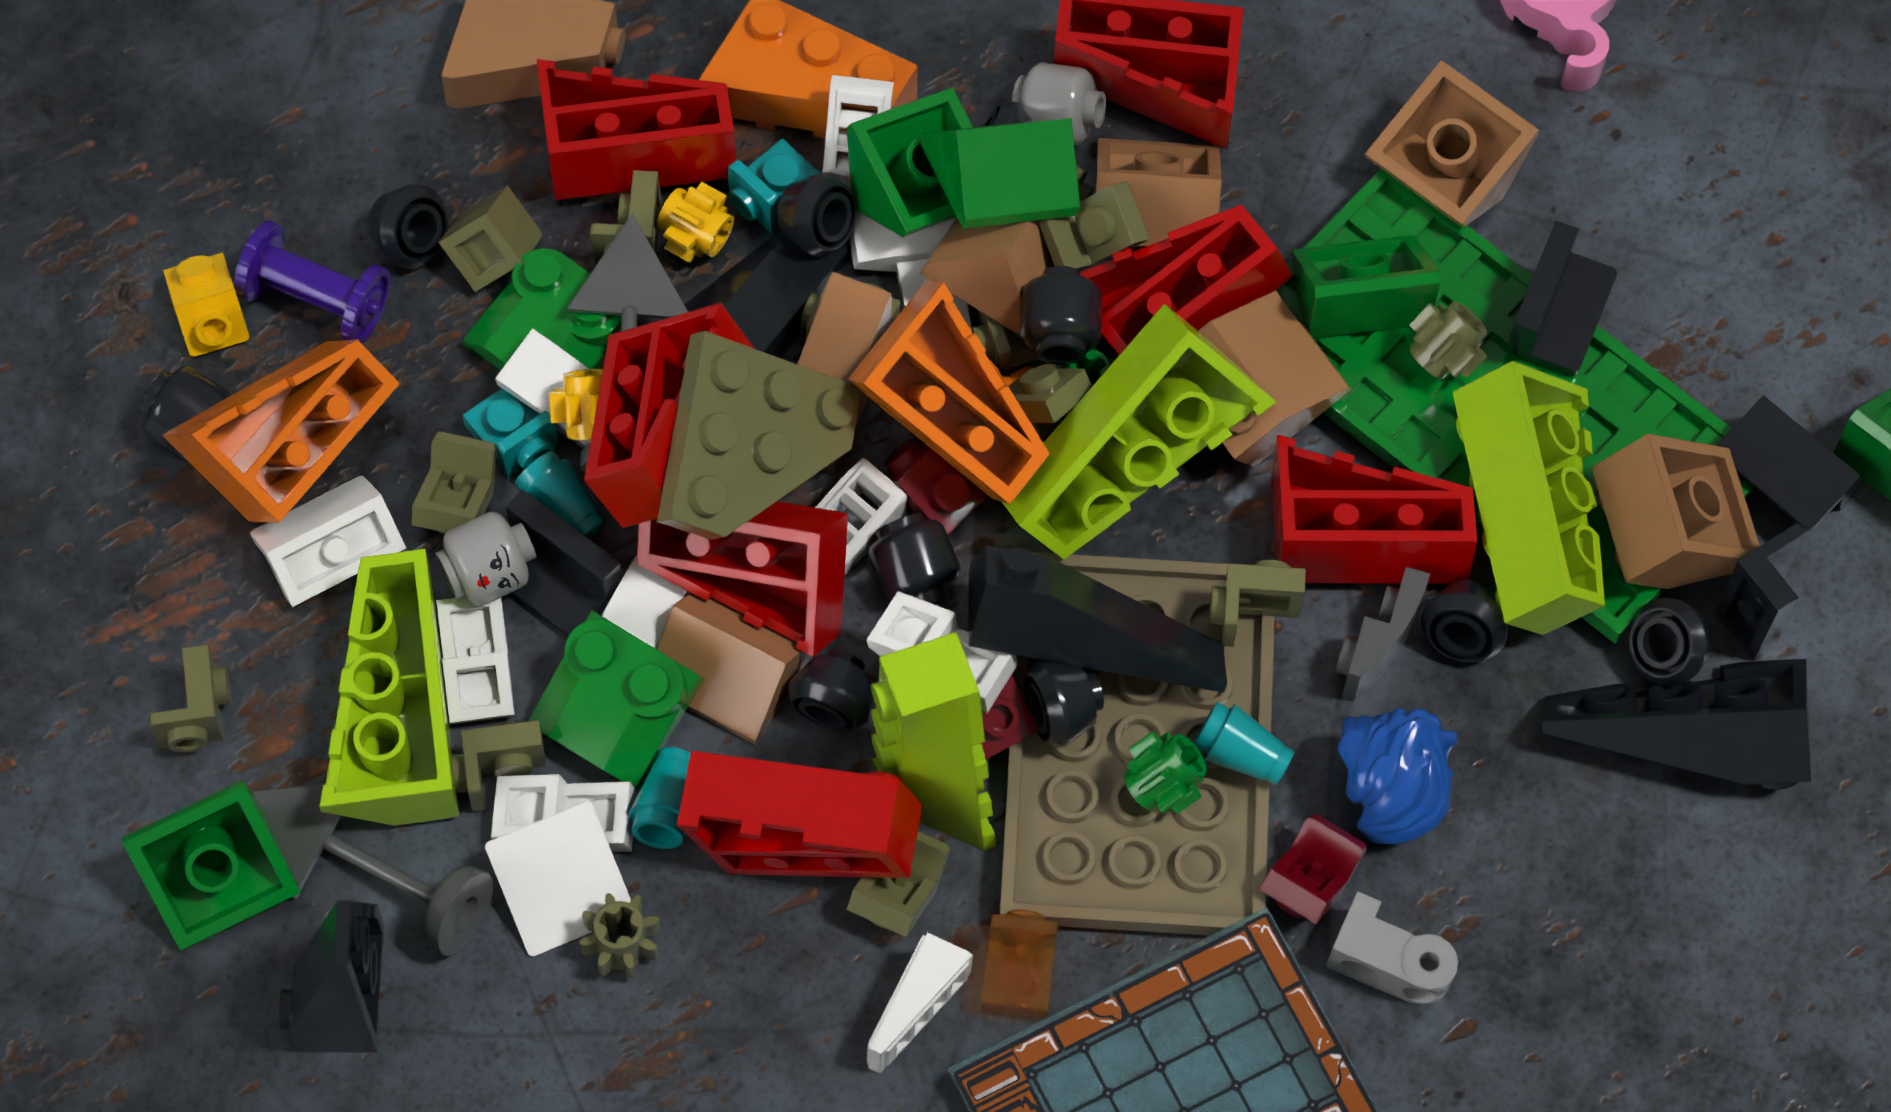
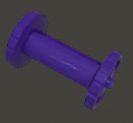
M270 220L262 222L248 239L237 264L234 278V289L237 296L247 301H254L263 294L267 286L273 287L342 316V339H358L363 344L370 337L385 309L391 288V273L389 270L378 265H372L362 274L359 280H355L283 250L285 243L284 228Z

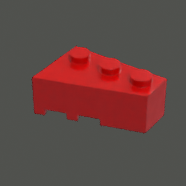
M1060 0L1053 64L1087 69L1092 73L1096 81L1097 91L1104 92L1106 100L1214 145L1228 149L1244 8L1178 0Z
M536 59L555 200L631 191L633 170L658 171L660 187L728 179V166L736 161V148L727 83L650 74L649 80L643 81L613 77L611 68L593 66L590 74L556 69L555 61Z
M1242 204L1167 233L1169 238L1134 252L1129 247L1113 253V260L1080 272L1081 276L1092 280L1101 290V336L1117 356L1124 351L1164 304L1198 331L1211 320L1275 291L1293 277L1278 248Z
M721 303L617 332L608 337L584 481L622 528L658 519L690 335L707 331L754 348Z
M1277 434L1271 477L1276 560L1287 563L1290 568L1306 569L1305 583L1401 584L1406 567L1430 573L1428 584H1452L1459 580H1469L1477 545L1473 488L1394 467L1393 472L1388 473L1354 463V455L1335 451L1334 457L1297 448L1296 439Z
M776 501L728 536L713 540L659 523L655 519L639 524L637 564L706 601L711 598L718 600L744 614L743 621L759 629L763 626L769 627L797 642L796 649L814 657L841 635L848 513Z
M691 750L677 825L728 874L910 878L922 803L904 785L899 777L886 772L870 771L861 774Z

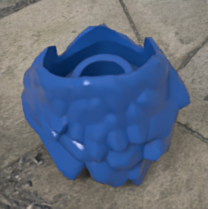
M1397 708L1375 717L1361 715L1359 717L1345 718L1342 722L1343 727L1338 745V754L1348 769L1346 794L1352 803L1362 804L1363 806L1362 816L1356 822V827L1375 844H1398L1415 840L1435 829L1450 808L1453 771L1448 767L1447 761L1452 747L1458 742L1457 732L1443 730L1437 715L1429 714L1421 708L1405 713L1403 708Z

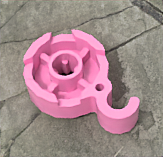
M1500 0L1506 15L1512 21L1516 16L1524 25L1538 30L1537 37L1549 41L1558 53L1570 55L1567 58L1560 83L1563 90L1581 92L1590 89L1598 82L1609 51V38L1605 30L1598 23L1609 15L1616 0Z

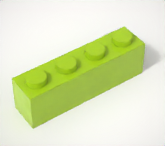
M1164 304L1044 441V445L1050 453L1013 502L1011 504L1002 503L1020 527L1062 559H1066L1131 511L1130 503L1154 485L1161 489L1179 475V472L1176 470L1179 466L1206 446L1212 451L1232 436L1229 429L1252 412L1259 416L1274 405L1276 401L1212 342Z
M1511 361L1452 392L1458 415L1456 428L1461 440L1464 442L1471 472L1469 485L1473 488V495L1478 503L1484 529L1482 542L1486 553L1490 557L1496 582L1495 599L1503 613L1505 624L1544 635L1604 607L1600 538L1595 530L1588 526L1587 513L1597 507L1595 485L1585 479L1583 470V459L1593 454L1591 432L1585 428L1580 430L1579 412L1589 408L1588 389Z
M419 549L360 557L348 631L349 644L345 668H342L338 691L340 699L335 729H332L328 752L330 760L326 785H323L320 810L325 813L393 826L459 817L451 760L452 747L434 587L426 550Z
M957 632L880 656L879 682L871 684V691L876 708L871 710L876 733L871 734L876 757L871 759L873 771L890 773L902 780L904 785L922 803L921 823L984 851L996 847L995 832L987 818L993 816L991 798L988 792L978 794V792L984 791L983 779L989 778L988 764L981 744L985 742L980 691Z

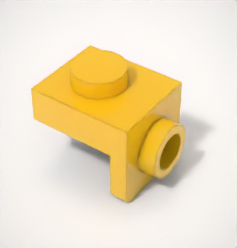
M223 252L209 257L203 255L193 256L183 260L178 266L163 270L180 328L191 356L196 357L245 342L249 339L247 326Z

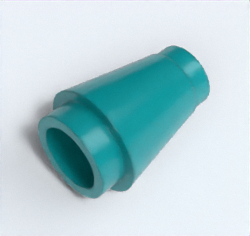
M554 451L547 452L532 462L515 481V485L520 491L522 489L588 539H592L606 524L570 460H561Z
M1218 701L1212 707L1193 742L1199 751L1205 754L1204 761L1263 781L1267 780L1274 785H1277L1295 752L1286 747L1282 741L1235 703L1229 708Z
M665 747L658 751L657 758L629 811V819L633 824L632 834L643 844L654 848L672 849L680 846L684 836H687L677 825L691 754L684 749Z

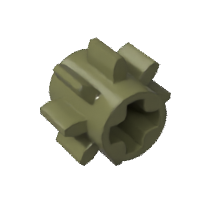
M1453 301L1447 308L1442 304L1435 307L1429 303L1409 324L1417 333L1413 338L1415 341L1409 347L1410 352L1415 360L1436 378L1444 379L1449 373L1454 377H1457L1460 373L1468 377L1487 358L1486 353L1480 348L1483 344L1482 339L1487 335V330L1480 319L1459 302Z
M607 893L605 894L606 905L597 914L591 911H584L582 914L584 926L595 934L585 936L579 940L582 955L589 956L596 953L599 954L598 968L601 976L604 977L613 968L626 970L627 975L632 979L636 977L635 966L644 957L649 960H657L659 957L656 944L647 939V937L655 936L661 931L659 916H649L643 919L642 898L639 895H636L628 903L615 901L612 894ZM625 928L632 931L633 938L621 936L616 944L609 941V933L619 936Z

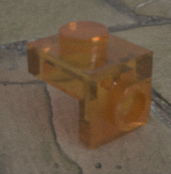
M1024 909L1010 910L1006 915H992L981 1011L1047 1019L1058 930L1057 922L1047 921L1044 915Z

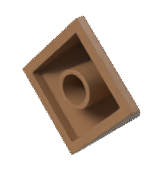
M1441 60L1366 151L1365 158L1464 228L1504 198L1536 141L1539 129Z
M956 218L920 274L930 280L944 282L952 294L1020 336L1022 288L1030 280L1043 275L1044 270L1055 265L1038 220L962 229L958 218Z
M689 593L673 605L657 650L705 678L688 706V711L757 745L787 696L789 681L805 666L810 655L796 649L797 642L769 627L763 626L759 629L743 621L744 614L718 600L711 598L706 601Z

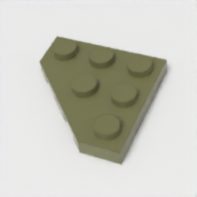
M702 331L691 334L657 522L710 540L728 536L852 449L861 391L850 383L710 332Z

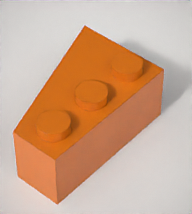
M750 0L699 80L727 83L733 119L756 122V128L775 131L776 125L813 131V137L826 139L832 75L894 82L892 108L917 100L918 65L780 0ZM843 103V109L878 112V107ZM844 127L841 129V131H847Z
M926 280L847 380L989 497L1011 504L1050 453L1008 385H1004L985 354L986 349L978 336L972 333L954 304V298L945 283L942 281Z
M358 339L326 341L164 433L162 436L249 522L280 523L400 383Z

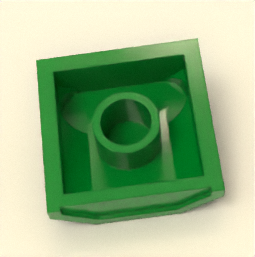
M540 248L524 254L521 257L523 264H515L512 272V281L462 340V345L465 349L475 351L496 368L502 370L533 328L588 369H602L609 335L621 332V316L566 312V309L588 279L590 273L561 252L549 248Z
M591 611L586 621L578 625L570 633L565 645V656L540 698L529 721L539 720L542 733L623 782H630L638 790L656 760L658 751L664 748L705 678L596 612Z

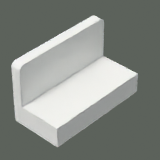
M358 476L289 511L280 523H266L250 532L255 545L265 555L286 600L292 607L358 574L360 557L396 553L406 549L382 495L364 476Z

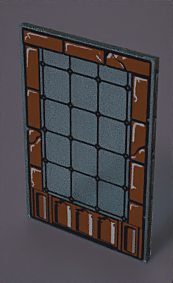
M1267 907L948 1068V1073L969 1112H1379L1360 1078L1358 1068L1354 1067L1298 965L1294 951L1289 948Z

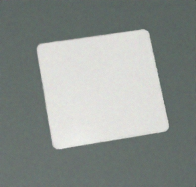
M588 801L488 841L485 845L496 877L526 951L530 956L539 955L591 933L584 926L582 914L584 911H591L597 914L606 905L605 894L611 893L615 901L628 903L631 901L594 807Z

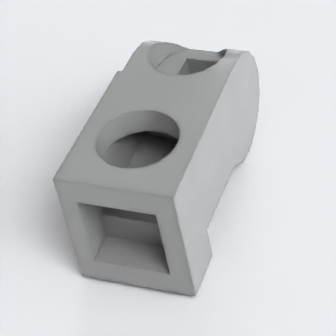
M1357 891L1325 967L1412 1004L1423 1006L1434 1004L1442 999L1448 991L1458 968L1457 954L1452 945L1440 936L1432 934L1415 936L1408 931L1375 918L1382 901Z

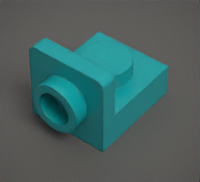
M782 138L748 167L738 159L728 166V198L743 218L748 221L756 219L770 233H773L780 227L777 216V203L781 194L793 181L820 174V172Z
M503 388L462 415L465 427L475 439L492 442L496 445V465L508 480L522 470H525L540 456L554 451L559 446L556 423H550V413L544 411L539 414Z

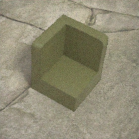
M507 185L459 215L438 243L476 292L513 270L516 263L523 264L521 257L534 249L542 238V232Z

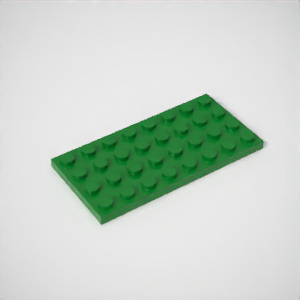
M1380 169L1304 248L1414 235L1440 270L1441 283L1435 307L1442 304L1447 308L1455 301L1472 311L1487 330V335L1482 339L1483 344L1480 346L1486 353L1487 358L1468 377L1461 373L1454 377L1449 373L1444 379H1439L1427 372L1411 354L1409 347L1415 341L1413 338L1417 333L1410 326L1313 338L1352 389L1325 410L1323 414L1393 469L1398 467L1470 487L1469 476L1471 472L1464 442L1461 440L1456 428L1458 415L1452 392L1511 361L1587 388L1589 408L1579 412L1580 430L1585 428L1591 432L1593 454L1583 459V470L1585 479L1595 485L1597 507L1587 513L1588 526L1592 527L1600 538L1605 606L1582 618L1616 644L1629 630L1637 611L1646 603L1657 599L1665 589L1626 583L1624 574L1616 561L1615 544L1606 515L1598 501L1599 491L1591 467L1646 434L1716 446L1732 428L1598 325L1579 373L1576 376L1567 375L1506 352L1515 319L1533 275L1468 225L1464 228L1460 227ZM1291 260L1287 266L1293 277L1275 291L1279 292L1305 327ZM1738 475L1745 500H1747L1756 489ZM1474 497L1476 532L1482 539L1484 529L1478 503Z

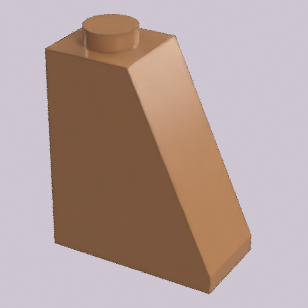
M466 0L441 74L446 106L461 109L541 96L536 59L555 61L556 69L590 74L593 66L608 68L610 63L618 65L624 50L626 32L625 29L618 28L615 3L602 0Z
M832 272L797 365L852 384L847 379L892 324V293ZM862 391L856 426L869 400V397ZM842 456L821 471L834 475Z

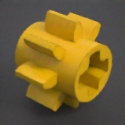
M703 182L699 184L697 189L690 187L688 191L681 187L675 189L665 201L657 220V227L664 231L663 237L668 239L664 249L689 263L695 255L699 258L703 256V253L709 257L717 255L728 240L734 225V217L726 213L728 208L723 206L727 195Z
M583 369L563 373L564 388H553V392L549 393L550 423L566 422L568 439L591 440L603 369Z

